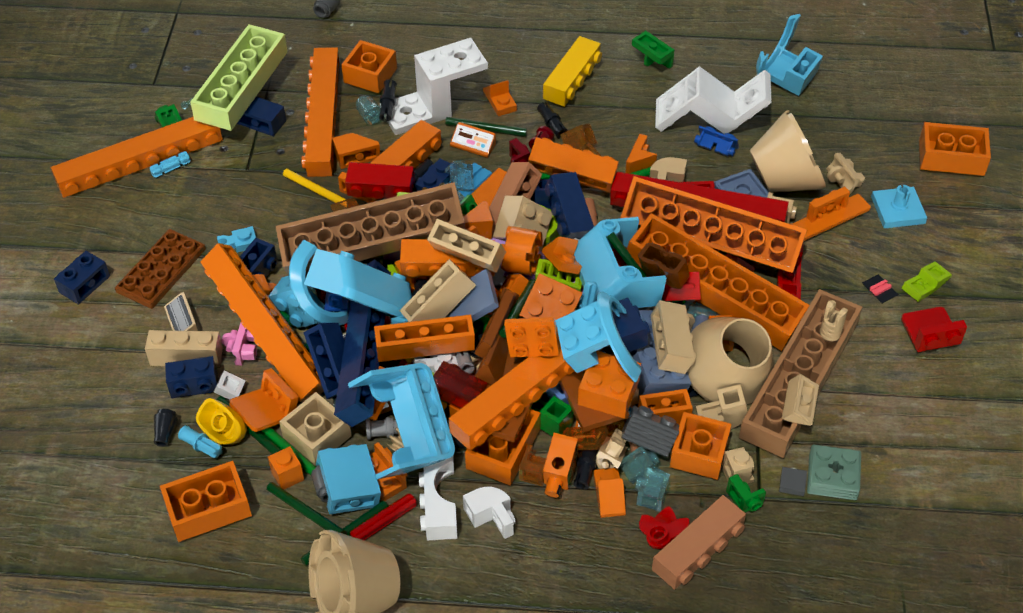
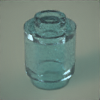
M368 95L359 97L356 101V109L367 124L379 122L380 107L376 101Z

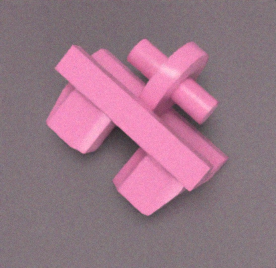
M241 323L238 331L231 330V333L224 334L221 340L222 344L226 346V351L232 352L236 356L235 365L239 366L243 365L244 360H255L257 356V346L249 344V341L254 342V337Z

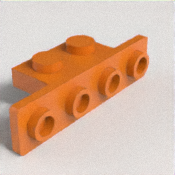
M844 186L838 190L831 191L823 197L813 199L809 203L807 217L791 225L807 229L805 241L870 211L871 206L860 194L849 197L850 191Z

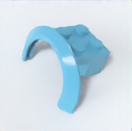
M800 14L791 15L788 18L782 37L770 58L768 59L769 54L764 56V52L761 51L756 64L757 75L766 70L770 73L771 82L798 96L818 72L823 58L822 55L807 47L803 49L799 56L786 50L797 28Z
M306 240L301 242L291 258L289 276L282 277L268 297L278 310L289 314L291 324L297 328L318 323H339V326L348 323L351 300L348 303V311L329 312L323 309L325 305L304 285L307 264L316 249H318Z
M600 292L597 295V301L555 320L563 359L576 373L599 364L596 351L610 345L624 371L634 382H637L642 370L628 352L617 330L612 311L618 317H620L619 312L623 314L627 312L616 298L605 292Z

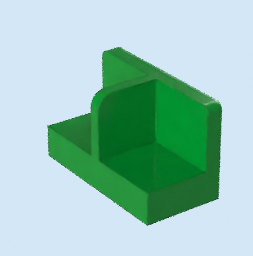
M646 30L632 39V46L645 54V66L657 62L669 69L673 67L675 51L673 48Z

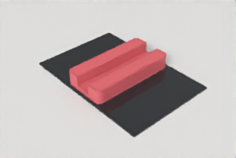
M879 274L862 282L882 304L899 295L891 287V284H888V281L884 280Z

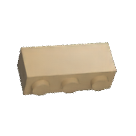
M436 219L427 239L433 248L485 269L487 268L497 273L506 253L501 243Z
M449 259L399 311L408 322L445 318L470 293L476 284Z
M659 300L650 315L658 369L686 374L696 359V353L693 351L692 346L693 335L690 333V318L687 316L686 305Z
M149 330L145 352L150 366H165V363L213 356L216 367H220L223 346L219 331Z

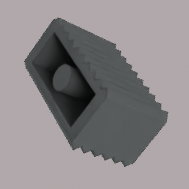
M633 406L629 418L622 429L621 438L668 457L679 434V424L669 416L664 415L660 417L655 415L648 407L640 406L638 408Z

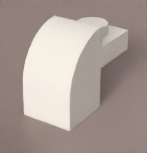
M482 487L463 495V509L475 528L493 520L504 539L514 535L513 524L516 521L511 512L510 497L507 493L495 487Z

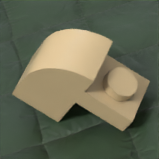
M674 157L659 159L651 166L650 177L684 182L687 159Z
M741 384L718 389L719 401L696 406L699 416L731 423V429L742 424L748 412Z

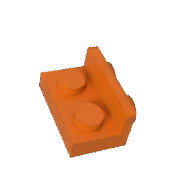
M379 442L375 443V452L371 453L370 457L375 474H378L393 467L391 451L387 447L383 448ZM407 473L377 480L381 491L380 501H386L407 488Z

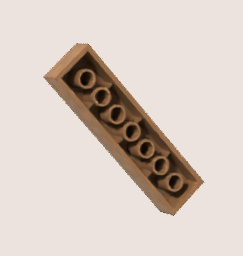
M455 182L276 226L284 270L289 276L291 258L303 240L312 243L320 250L339 255L341 251L355 255L353 260L360 261L401 251V239H428L436 219L467 230ZM315 253L312 255L307 264L306 274L309 271Z
M821 289L818 290L741 424L740 439L779 457H785L802 424L782 419L789 381L802 374L819 385V395L858 324L862 306ZM830 300L836 302L835 310L848 309L842 334L836 341H827L820 335L826 305Z

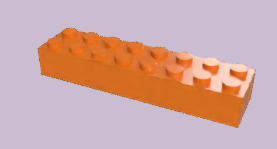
M633 176L620 217H638V225H642L652 213L709 247L791 273L794 272L807 229L635 176Z
M652 213L631 238L627 246L628 252L640 268L642 267L638 254L646 243L658 244L666 252H674L684 257L689 272L700 271L701 300L696 301L720 315H732L735 318L750 319L759 323L767 331L772 346L781 351L788 343L810 306Z

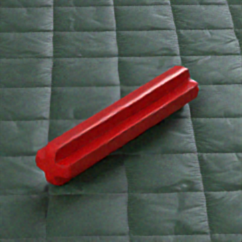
M411 493L406 494L350 531V536L361 540L367 539L417 505L416 499Z

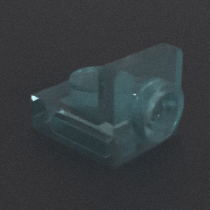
M453 161L452 164L445 168V173H450V183L455 182L457 191L471 192L474 190L473 164H465L464 161Z
M641 446L624 457L620 464L632 484L652 470L657 474L662 472L658 466V463L661 461L655 452L648 451Z

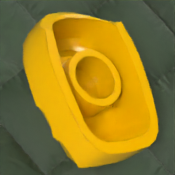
M206 399L196 414V422L211 440L218 444L233 445L241 442L246 435L247 426L241 416L234 409L219 400Z

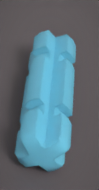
M183 151L177 154V157L174 155L159 162V165L156 163L150 166L149 169L152 176L157 178L162 175V172L168 173L179 168L180 164H188L190 162L188 153Z

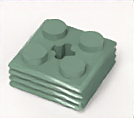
M812 444L809 453L807 493L857 500L861 480V451Z

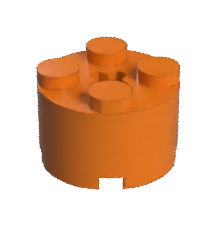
M508 226L506 242L501 244L506 251L501 268L506 272L527 276L534 275L539 258H541L539 246L542 247L543 245L542 232Z

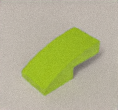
M933 262L921 268L917 276L905 281L901 289L919 302L946 283L952 274L937 262Z

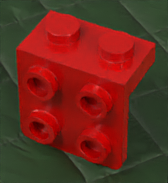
M944 307L904 313L901 317L917 352L959 345L962 343L967 330L965 321L952 322Z

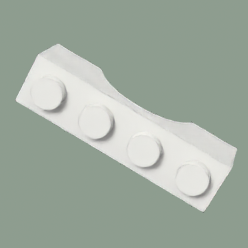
M453 456L444 461L424 467V472H419V486L424 487V494H420V509H425V515L420 516L421 531H426L427 540L457 539L456 505L443 499L436 491L442 480L454 474Z

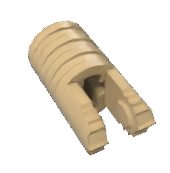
M833 300L828 301L820 328L821 337L827 341H836L840 338L848 312L846 308L840 311L835 310L836 302Z

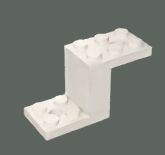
M472 38L414 55L417 92L396 98V104L393 106L392 120L387 121L395 135L407 132L420 120L432 124L444 120L446 117H452L450 81L488 69V62Z
M699 66L656 99L655 128L662 132L691 110L723 134L729 133L772 103L770 73L763 70L734 92Z

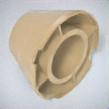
M787 110L749 150L768 191L771 193L823 189L826 187L821 170L816 165L812 156L813 152L792 113L789 114L790 111Z
M715 317L700 323L691 332L693 335V351L696 353L694 364L687 370L692 383L691 386L704 399L709 402L719 401L718 389L741 384L746 405L753 403L774 367L772 344L767 331L759 323L745 318ZM722 340H729L739 344L749 356L750 367L741 366L733 362L725 353Z
M333 530L319 532L321 536L313 541L309 557L311 598H316L319 612L315 613H382L397 602L400 593V572L397 560L390 549Z

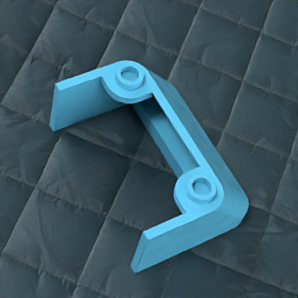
M638 217L600 221L578 241L574 256L575 260L582 266L579 278L583 288L585 282H595L598 285L597 295L600 292H605L618 301L629 298L632 305H636L638 308L653 307L657 305L659 300L662 301L666 276L642 277L641 272L633 266L619 267L612 251L615 248L606 238L614 232L625 248H627L629 241L637 232Z
M316 249L304 285L342 296L383 312L393 318L403 315L399 310L412 298L410 283L406 282L407 277L397 273H393L392 276L353 260L355 255L345 251H341L339 255Z
M416 363L371 370L348 383L349 388L369 385L371 393L377 401H390L404 448L396 450L392 455L393 467L376 474V480L405 474L444 461L454 455L455 445L432 371L427 365Z

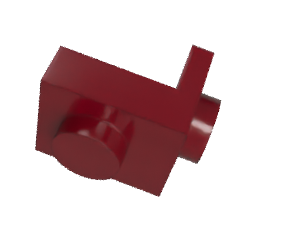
M517 138L509 141L511 163L528 162L530 151L527 146L522 144Z

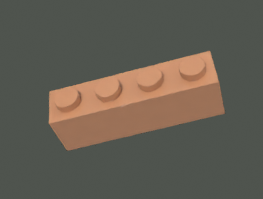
M511 163L489 207L493 219L492 236L505 196H524L531 199L542 177V173L531 163Z
M722 495L653 557L652 570L674 590L680 584H687L693 577L694 572L699 567L703 569L716 551L718 553L722 552L727 546L729 539L733 536L738 537L745 529L746 513Z

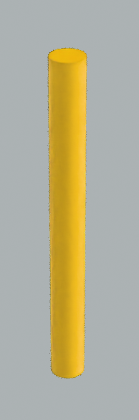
M287 168L283 171L284 177L345 209L355 205L351 201Z

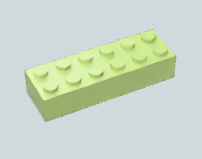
M248 24L191 100L194 120L232 131L287 54L285 34Z

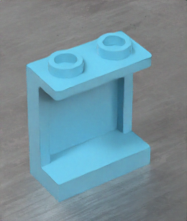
M367 444L350 445L342 448H326L318 451L316 466L320 465L328 494L327 509L329 514L373 508L379 503L381 491L375 477L376 474Z

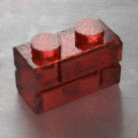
M445 361L442 362L433 375L440 399L459 409L484 392L487 382L461 370L458 365L449 364Z

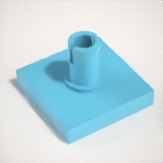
M899 185L897 189L872 191L871 198L883 228L926 224L927 216L914 187L907 185L902 187Z

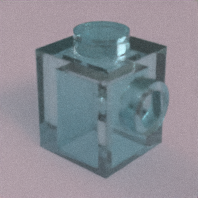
M646 467L644 475H639L636 482L635 490H638L636 505L661 512L669 487L670 474L660 469Z

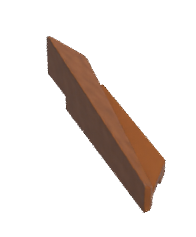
M506 287L503 288L498 299L499 307L492 312L474 354L482 358L475 376L490 385H493L503 377L509 349L507 338H502L499 335V331L519 299L517 293Z

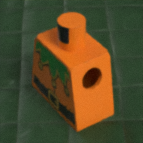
M558 433L553 434L543 469L544 484H546L544 493L546 495L557 498L561 489H569L579 458L578 438Z

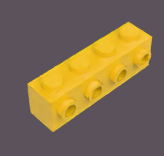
M579 36L544 82L543 99L565 107L568 101L574 98L576 90L582 87L587 75H591L595 64L600 62L602 58V52H600L601 43Z

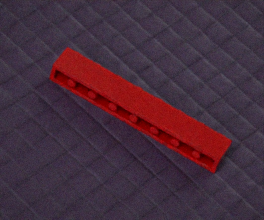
M617 171L610 191V205L624 207L633 176L781 222L786 221L789 201Z

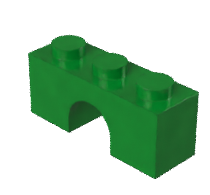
M555 396L548 403L539 399L531 407L532 410L541 412L540 429L552 437L554 433L564 435L573 425V411L570 405Z

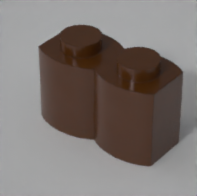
M646 243L638 254L643 272L649 277L665 275L667 278L666 285L672 288L681 289L690 277L684 257L674 252H666L658 244Z

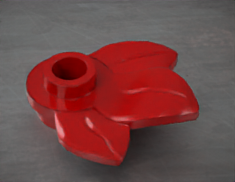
M670 506L664 508L655 517L642 515L639 521L641 532L646 535L649 546L655 549L664 548L690 525L689 518L676 519L675 513Z

